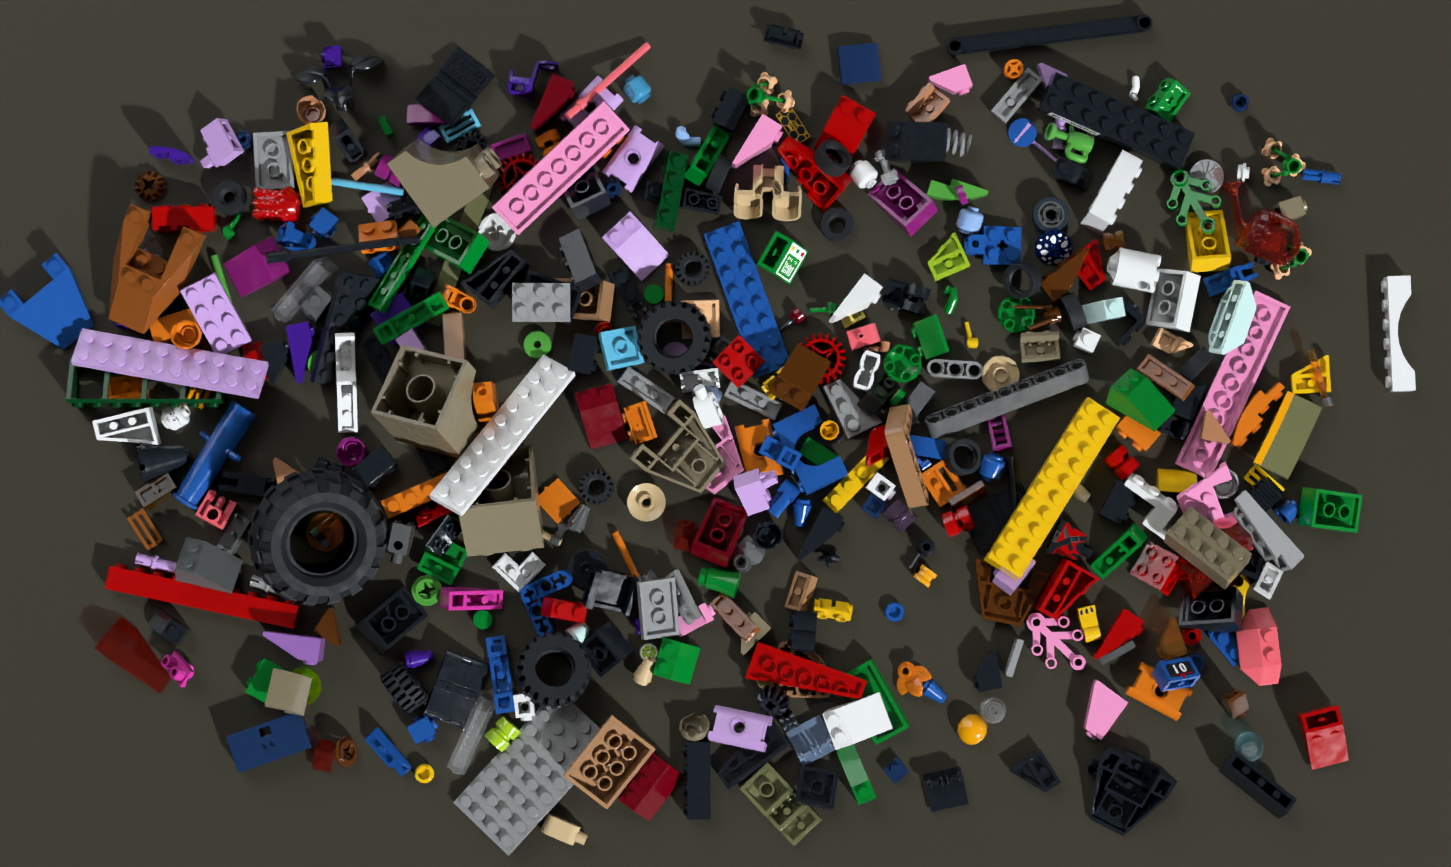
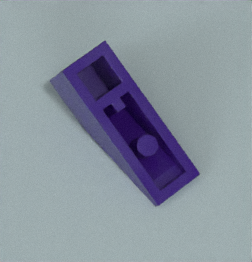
M310 322L286 326L296 382L299 384L304 381L308 359L314 344L313 337H316L314 325L311 326Z

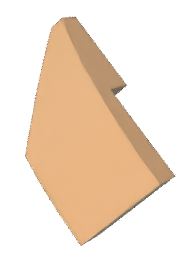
M1158 328L1150 345L1169 354L1191 348L1194 344L1175 336L1163 328Z

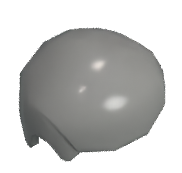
M1230 469L1229 472L1232 480L1213 486L1216 496L1220 499H1229L1235 496L1239 489L1237 474Z

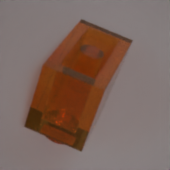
M1169 617L1157 641L1158 647H1156L1159 658H1163V660H1170L1188 654L1176 617Z

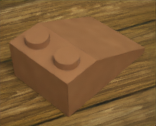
M554 278L564 283H570V285L574 286L571 282V279ZM602 280V283L583 291L573 319L610 322L615 284Z

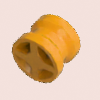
M922 564L920 571L915 573L913 577L929 588L931 580L935 579L937 575Z

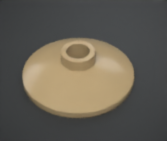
M650 483L635 486L627 499V506L632 516L645 522L657 519L663 513L666 504L665 496L661 489ZM644 499L650 500L649 506L643 505Z

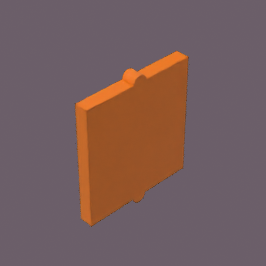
M559 478L550 486L545 487V490L539 495L540 506L557 524L567 515H571V511L581 503Z

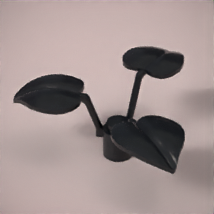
M362 55L350 61L352 68L349 86L332 88L325 76L328 74V70L322 67L305 69L298 73L294 79L306 84L317 82L320 79L324 80L329 88L323 92L324 98L335 104L337 111H347L352 108L350 97L356 92L355 88L352 87L354 71L372 68L382 62L383 59L372 55Z

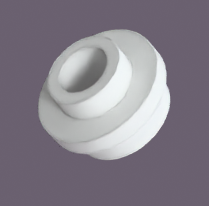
M1243 163V165L1238 164L1237 180H1241V182L1249 179L1250 167H1246V163Z

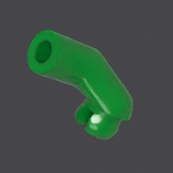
M947 285L944 294L948 295L949 299L943 311L952 315L958 302V292L956 287Z

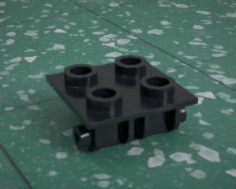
M447 515L425 546L442 557L450 549L454 539L460 535L462 531L460 522Z
M960 766L923 774L931 812L969 804Z

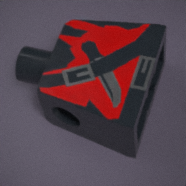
M1060 519L1045 553L1077 561L1079 555L1090 559L1094 548L1085 544L1087 535L1065 520Z

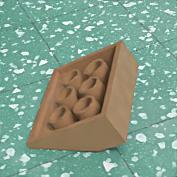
M611 715L563 776L604 808L608 809L655 751V748L641 735Z

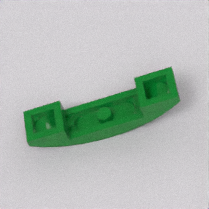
M438 292L373 328V331L381 345H384L449 309V306L441 292Z

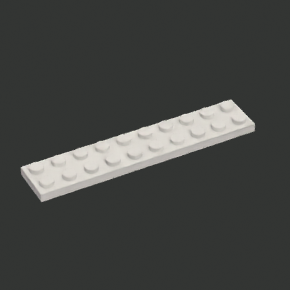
M543 355L430 493V499L463 516L575 377V372L569 371L567 367Z

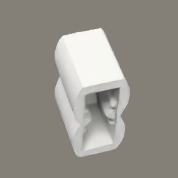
M868 350L865 351L860 359L859 370L853 380V388L864 392L871 388L874 381V372L880 364V354Z

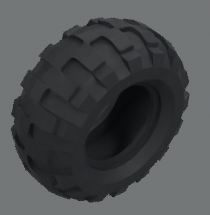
M309 468L308 471L294 472L285 476L282 482L276 486L272 485L263 494V500L259 506H255L250 518L252 523L248 531V546L256 571L266 585L272 588L276 594L286 600L296 601L300 605L315 606V604L323 603L327 606L339 603L341 598L347 595H355L363 589L362 585L369 578L373 579L380 568L378 566L380 559L386 553L388 543L386 541V532L388 529L386 518L382 513L379 502L360 481L338 470ZM319 510L333 511L343 516L346 524V537L343 546L335 556L318 564L303 563L292 557L290 536L293 528L301 518Z

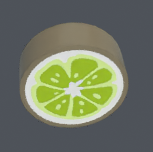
M645 643L641 646L639 655L643 661L646 656H651L655 659L658 657V648L653 643Z

